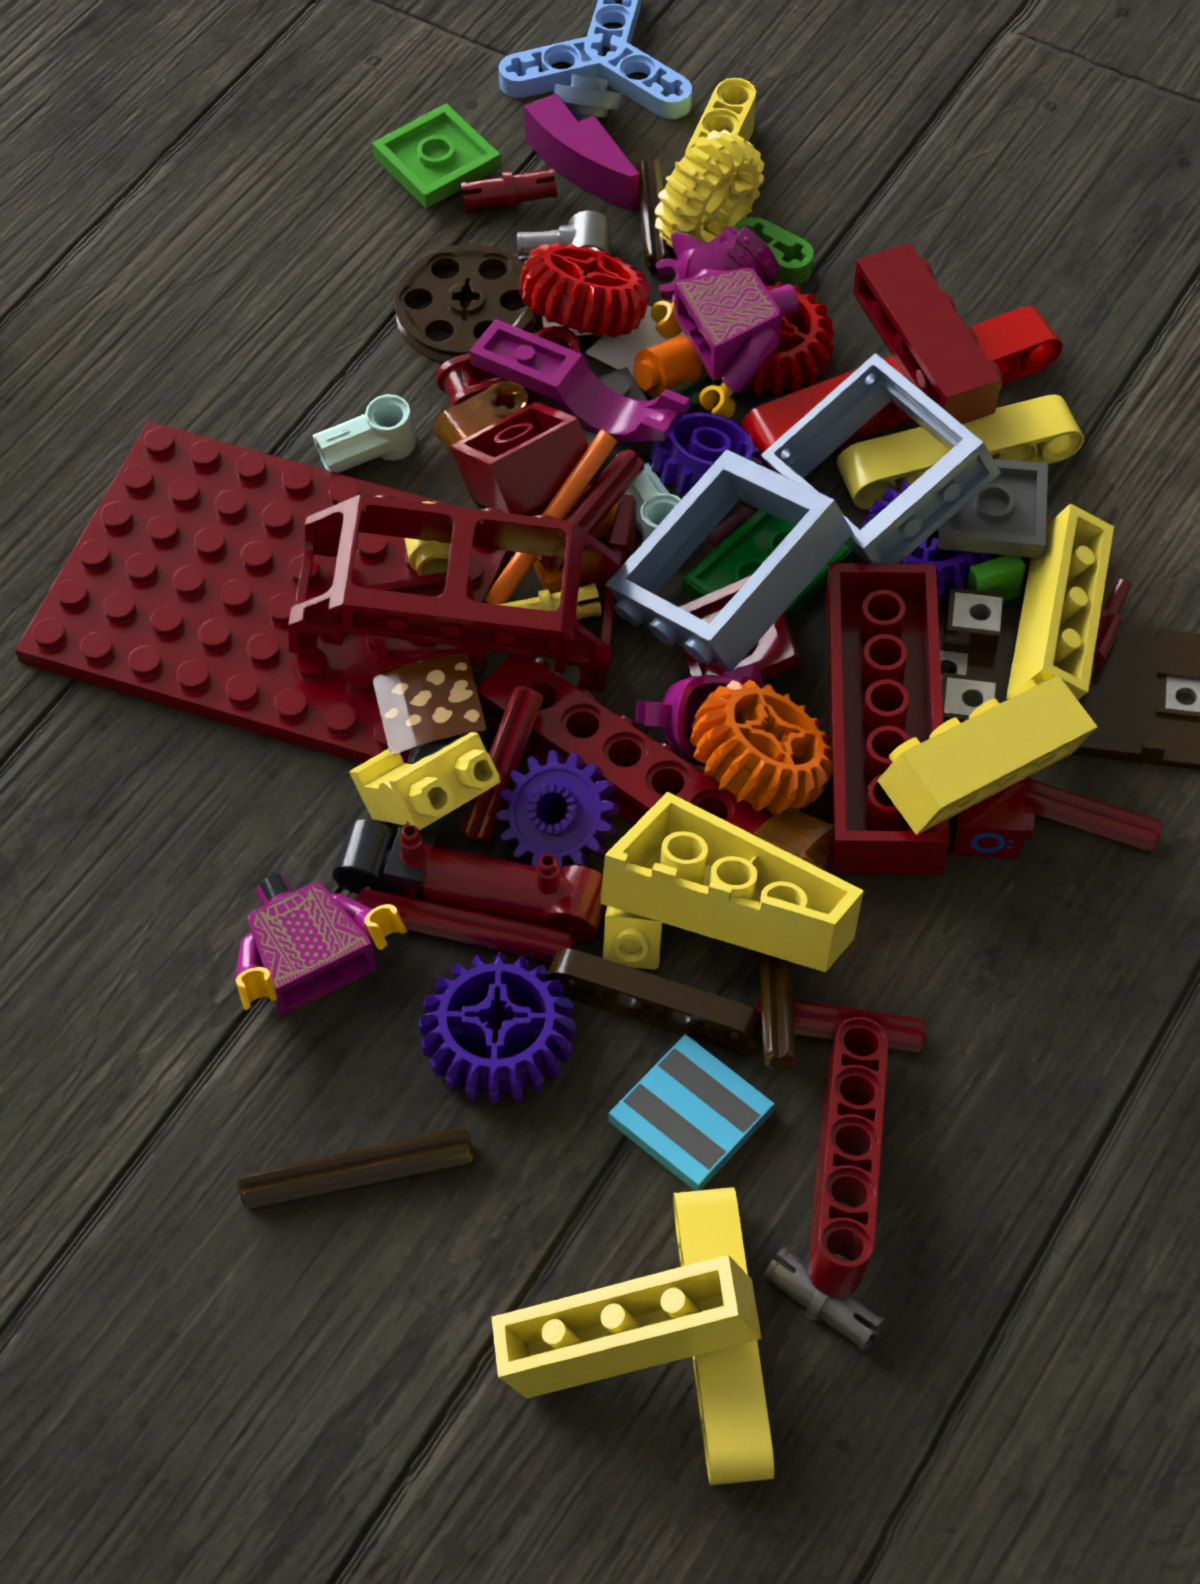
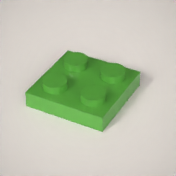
M447 103L372 142L373 157L426 209L462 190L461 182L478 181L501 168L500 153Z

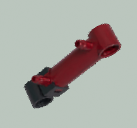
M357 820L352 822L348 827L332 873L334 881L339 886L358 895L362 888L365 887L384 891L386 888V891L569 931L574 935V942L578 943L590 942L595 939L605 905L600 904L603 874L594 869L578 865L564 866L559 869L556 858L551 854L540 857L539 864L536 867L438 845L437 834L419 831L415 825L399 826L396 833L388 826L375 821Z

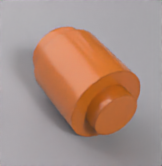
M677 336L640 350L635 357L633 375L637 385L652 397L661 396L665 389L674 391L695 383L700 378V375L706 371L689 340L684 336Z

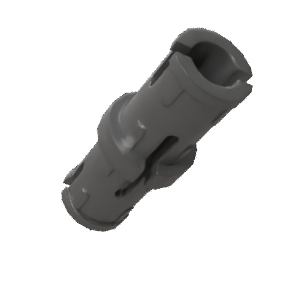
M783 1247L777 1253V1257L780 1259L779 1262L773 1259L766 1269L763 1278L806 1307L805 1315L814 1322L822 1319L858 1345V1348L863 1352L867 1350L872 1344L871 1336L875 1338L878 1336L886 1322V1318L872 1311L852 1295L831 1297L821 1293L809 1279L808 1264L793 1254L788 1247Z

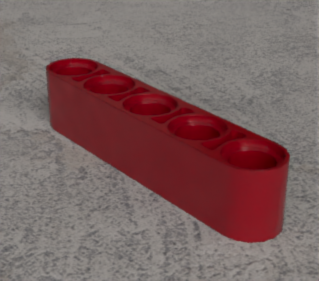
M852 1017L839 1025L825 1069L808 1273L814 1287L821 1293L831 1297H846L853 1294L860 1287L875 1242L888 1037L881 1025L866 1017ZM843 1151L851 1152V1153H853L855 1156L846 1154V1153H844ZM838 1202L847 1203L853 1208H847L845 1206L840 1205ZM831 1254L842 1255L849 1261L838 1260Z

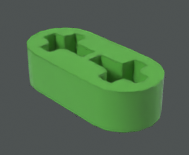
M748 217L735 224L734 227L740 231L744 225L747 226L772 250L780 265L774 280L779 281L780 279L783 284L797 285L804 283L810 278L813 270L814 250L807 241L758 217Z

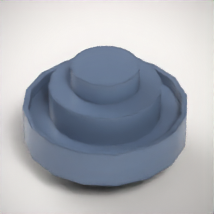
M572 74L570 86L555 84L554 94L559 96L578 122L595 116L597 120L598 117L607 118L609 109H620L621 93L606 91L608 79Z

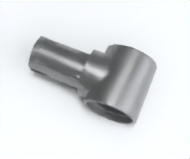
M587 210L575 214L570 219L569 225H560L559 230L517 232L519 260L525 263L531 250H535L538 246L545 244L551 246L553 243H559L563 246L572 243L582 248L588 246L591 250L605 251L606 255L611 256L610 222L602 213Z

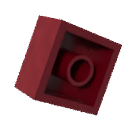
M534 402L450 447L473 501L505 513L532 516L541 510L542 503L556 495L589 445L577 417Z

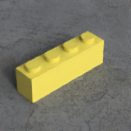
M1069 504L1046 525V546L1043 558L1031 557L1006 699L1017 687L1031 679L1040 684L1058 674L1077 700L1088 693L1114 526L1072 504Z
M1059 674L1040 684L1031 679L1017 687L1009 694L1007 700L999 703L996 698L986 701L969 715L968 720L962 723L956 717L946 721L930 734V739L920 743L917 737L904 742L889 755L892 764L877 781L914 833L918 835L1071 755L1097 728V725Z
M729 1255L492 1317L498 1377L526 1399L762 1339L752 1279Z

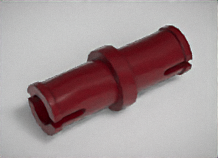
M552 167L547 170L512 175L510 170L502 172V177L461 182L465 210L470 212L471 210L507 205L508 209L517 208L516 203L552 197L558 198L554 169Z

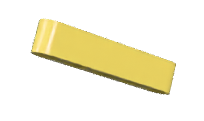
M1046 395L998 407L994 414L962 424L982 440L992 458L998 460L1051 464L1076 454L1084 443V435L1065 400L1059 395ZM918 427L853 444L843 450L838 456L836 464L854 505L859 509L867 510L873 506L874 501H882V496L885 495L887 489L899 492V488L904 480L912 485L950 450L923 427Z
M734 1187L674 1193V1217L681 1267L729 1255L748 1275ZM757 1340L692 1356L710 1486L774 1479L773 1448Z

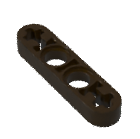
M558 950L547 974V981L560 980L564 987V997L682 1036L686 1034L691 1039L740 1054L755 1052L762 1035V1015L748 1005L578 950Z

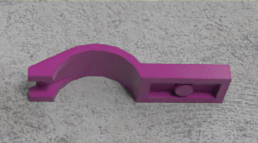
M497 319L493 321L469 351L471 365L556 400L567 414L579 419L582 427L596 435L600 430H603L614 437L617 442L665 441L670 434V424L678 414H685L690 408V398L665 389L659 398L651 401L632 400L620 395L597 378L588 367L582 354Z

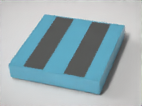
M685 1034L609 1112V1123L691 1189L700 1191L774 1113L775 1103Z

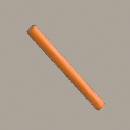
M603 430L599 431L542 515L552 516L558 520H563L616 445L617 440ZM516 552L488 592L484 601L488 604L498 605L506 603L535 562L536 555Z

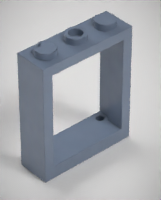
M876 353L765 450L761 456L772 471L817 491L803 478L892 401L950 450L861 530L845 517L853 531V534L845 544L864 562L899 564L1001 472L982 440Z
M726 449L605 585L618 602L614 606L615 611L622 619L629 621L633 627L638 628L643 624L665 645L672 647L677 643L683 646L685 651L700 664L705 663L708 666L712 662L726 671H733L848 540L853 531L834 499ZM739 500L795 526L710 624L656 595Z

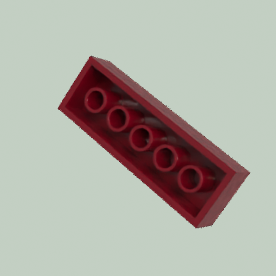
M829 563L826 591L828 725L829 736L831 737L829 747L832 748L833 772L830 775L832 873L943 875L949 846L948 819L916 835L877 781L892 764L889 755L897 747L914 737H917L920 743L930 739V734L943 724L936 564Z

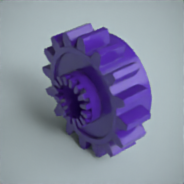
M690 413L675 418L670 425L669 436L665 441H653L649 458L653 460L651 470L662 473L660 479L662 484H676V494L678 495L689 491L726 449L759 465H762V460L758 459L760 450L758 447H754L751 437L742 427L729 419L708 413Z
M555 750L549 751L546 765H543L539 760L531 756L527 759L530 769L528 774L523 775L515 770L510 773L513 781L517 784L514 791L500 790L499 796L510 803L509 809L496 813V819L511 826L501 835L502 840L510 845L518 844L513 855L523 862L533 857L532 866L537 867L540 857L551 854L556 858L559 869L569 866V863L573 862L578 866L589 867L588 856L593 852L604 855L607 852L602 844L607 835H616L618 831L610 824L611 815L621 812L619 805L608 800V796L616 790L614 784L608 780L597 782L603 770L593 762L584 768V758L572 752L565 763L561 754ZM566 801L568 813L565 814V820L562 819L560 824L551 825L550 812L557 803Z

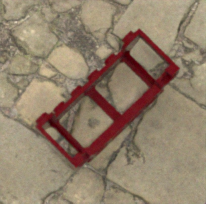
M357 495L306 517L305 546L295 606L291 607L288 624L289 652L315 656L318 636L320 634L332 636V644L342 646L343 635L346 632L556 659L554 672L564 673L565 665L577 666L580 668V687L588 690L605 691L611 657L610 640L615 600L605 584L619 570L620 556L574 522L558 520L548 515L532 517L509 514L494 508L477 510L454 507L448 503L438 501L422 503L399 500L391 495ZM359 532L451 544L444 592L439 596L433 597L355 586L351 582ZM472 547L565 558L558 608L554 611H544L470 600L466 592ZM314 555L337 557L331 588L326 593L307 601ZM590 583H595L598 591H605L601 639L585 629L579 623L576 616L579 587L587 586Z

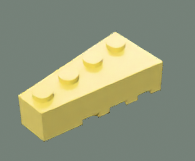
M667 792L605 854L600 904L826 972L854 940L864 890Z

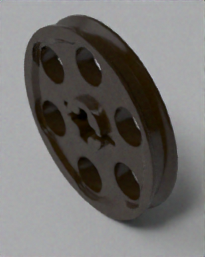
M475 244L449 246L423 256L405 271L395 290L394 306L396 321L402 337L421 355L431 360L445 363L455 357L468 354L478 341L476 338L477 334L486 331L495 319L532 333L536 326L538 315L532 312L531 307L525 306L518 311H510L502 307L509 300L516 299L522 301L523 297L519 294L521 285L519 280L524 264L505 251ZM443 268H451L458 272L454 277L448 279H440L434 276L436 271ZM489 269H499L505 272V275L501 278L494 280L481 276L484 271ZM469 288L471 303L470 307H467V320L464 321L462 306L466 302V290ZM418 298L431 301V304L424 309L416 310L407 306L410 301ZM436 330H446L452 333V336L444 341H433L428 338V335Z

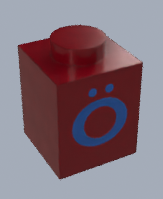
M1015 783L952 816V855L1018 859L1023 838L1032 839L1035 821L1034 806L1025 805V784Z

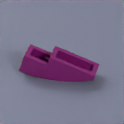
M557 94L524 106L525 141L543 161L582 190L606 202L630 211L639 208V173L595 116L578 122Z

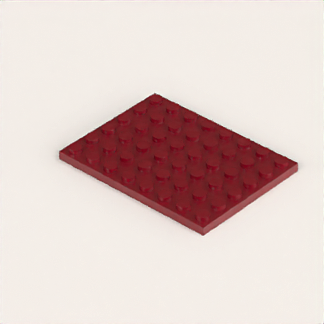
M147 421L17 645L15 652L18 661L363 764L388 749L373 684V678L380 675L373 636L344 632L341 646L332 644V636L320 634L318 636L315 656L289 652L288 624L291 607L295 606L305 546L306 517L357 495H391L399 500L415 502H436L437 500ZM359 532L351 582L355 586L364 588L365 584L418 576L417 571L410 566L404 538ZM472 547L469 575L475 602L486 603L484 600L505 569L512 554L511 551ZM314 555L307 601L326 593L331 588L337 557ZM410 749L400 752L404 763H408Z

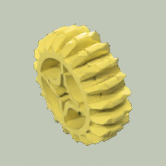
M714 130L708 134L707 138L701 136L697 139L694 148L688 147L686 149L685 156L680 162H675L674 171L670 176L666 177L667 184L665 189L658 195L661 202L655 209V214L658 216L655 227L660 231L659 236L666 240L667 245L673 248L671 234L674 232L689 235L705 243L710 242L719 236L725 228L734 227L737 222L745 219L748 213L753 212L752 204L760 196L758 187L764 180V176L761 174L764 169V162L760 159L761 153L754 148L753 144L736 133L731 134L726 130L722 132Z

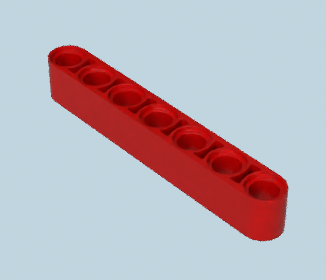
M1033 306L1021 307L971 326L978 338L979 347L988 361H993L998 366L1003 384L1048 367L1059 357L1063 349L1061 340ZM893 356L883 359L906 378ZM857 369L764 403L752 409L745 416L740 427L749 434L754 447H758L760 450L758 458L762 460L764 467L770 469L761 454ZM890 401L841 446L909 421L912 418Z

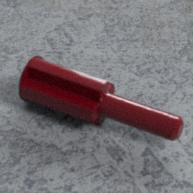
M1127 579L1117 580L1105 607L1101 608L1093 658L1094 669L1104 666L1105 659L1120 629L1119 626L1122 619L1119 613L1131 589V583Z

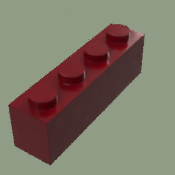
M910 243L857 259L853 295L906 378L961 424L994 414L999 390L1002 389L1003 385L1001 372L996 363L993 361L989 362L980 349L974 330L971 327H966L956 313L952 297L948 293H943L934 280L930 264L925 259H920Z

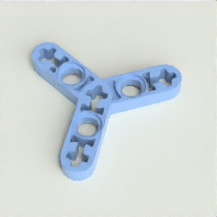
M598 0L587 37L514 53L506 56L499 64L500 89L504 94L513 98H526L554 91L555 84L570 86L573 74L608 79V86L664 119L682 118L689 113L692 106V85L690 81L631 45L641 9V0H622V5L616 4L618 0ZM606 23H620L624 25L618 29L603 27ZM604 46L610 48L606 56H602ZM558 62H566L573 65L568 69H555L551 67V65ZM639 72L647 74L648 77L634 80L628 78L627 75Z

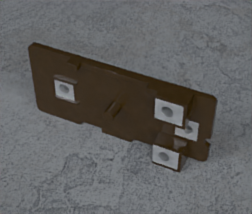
M950 588L946 615H938L941 666L947 665L956 671V674L942 672L943 723L955 717L960 723L968 720L969 715L976 708L990 699L996 698L999 703L1007 700L1006 696L1020 622L1007 620L1008 612L1002 611L1003 593ZM1164 629L1158 630L1157 637L1117 633L1105 659L1104 666L1094 669L1095 664L1093 662L1088 693L1078 700L1097 725V728L1071 755L1200 770V634ZM1181 693L1189 694L1194 698L1195 703L1191 705L1181 704L1177 701L1176 695Z

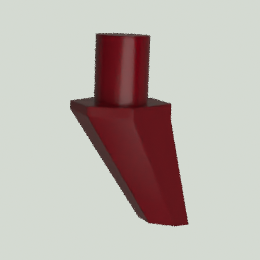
M623 494L604 543L606 547L620 556L619 569L635 552L636 500L633 495Z

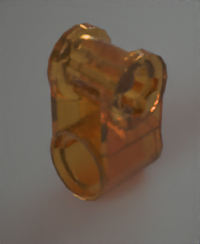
M511 381L495 383L485 391L442 412L434 424L433 433L455 459L450 446L528 406L527 393L522 386ZM498 397H500V404H501V406H498V405H497V398H498Z

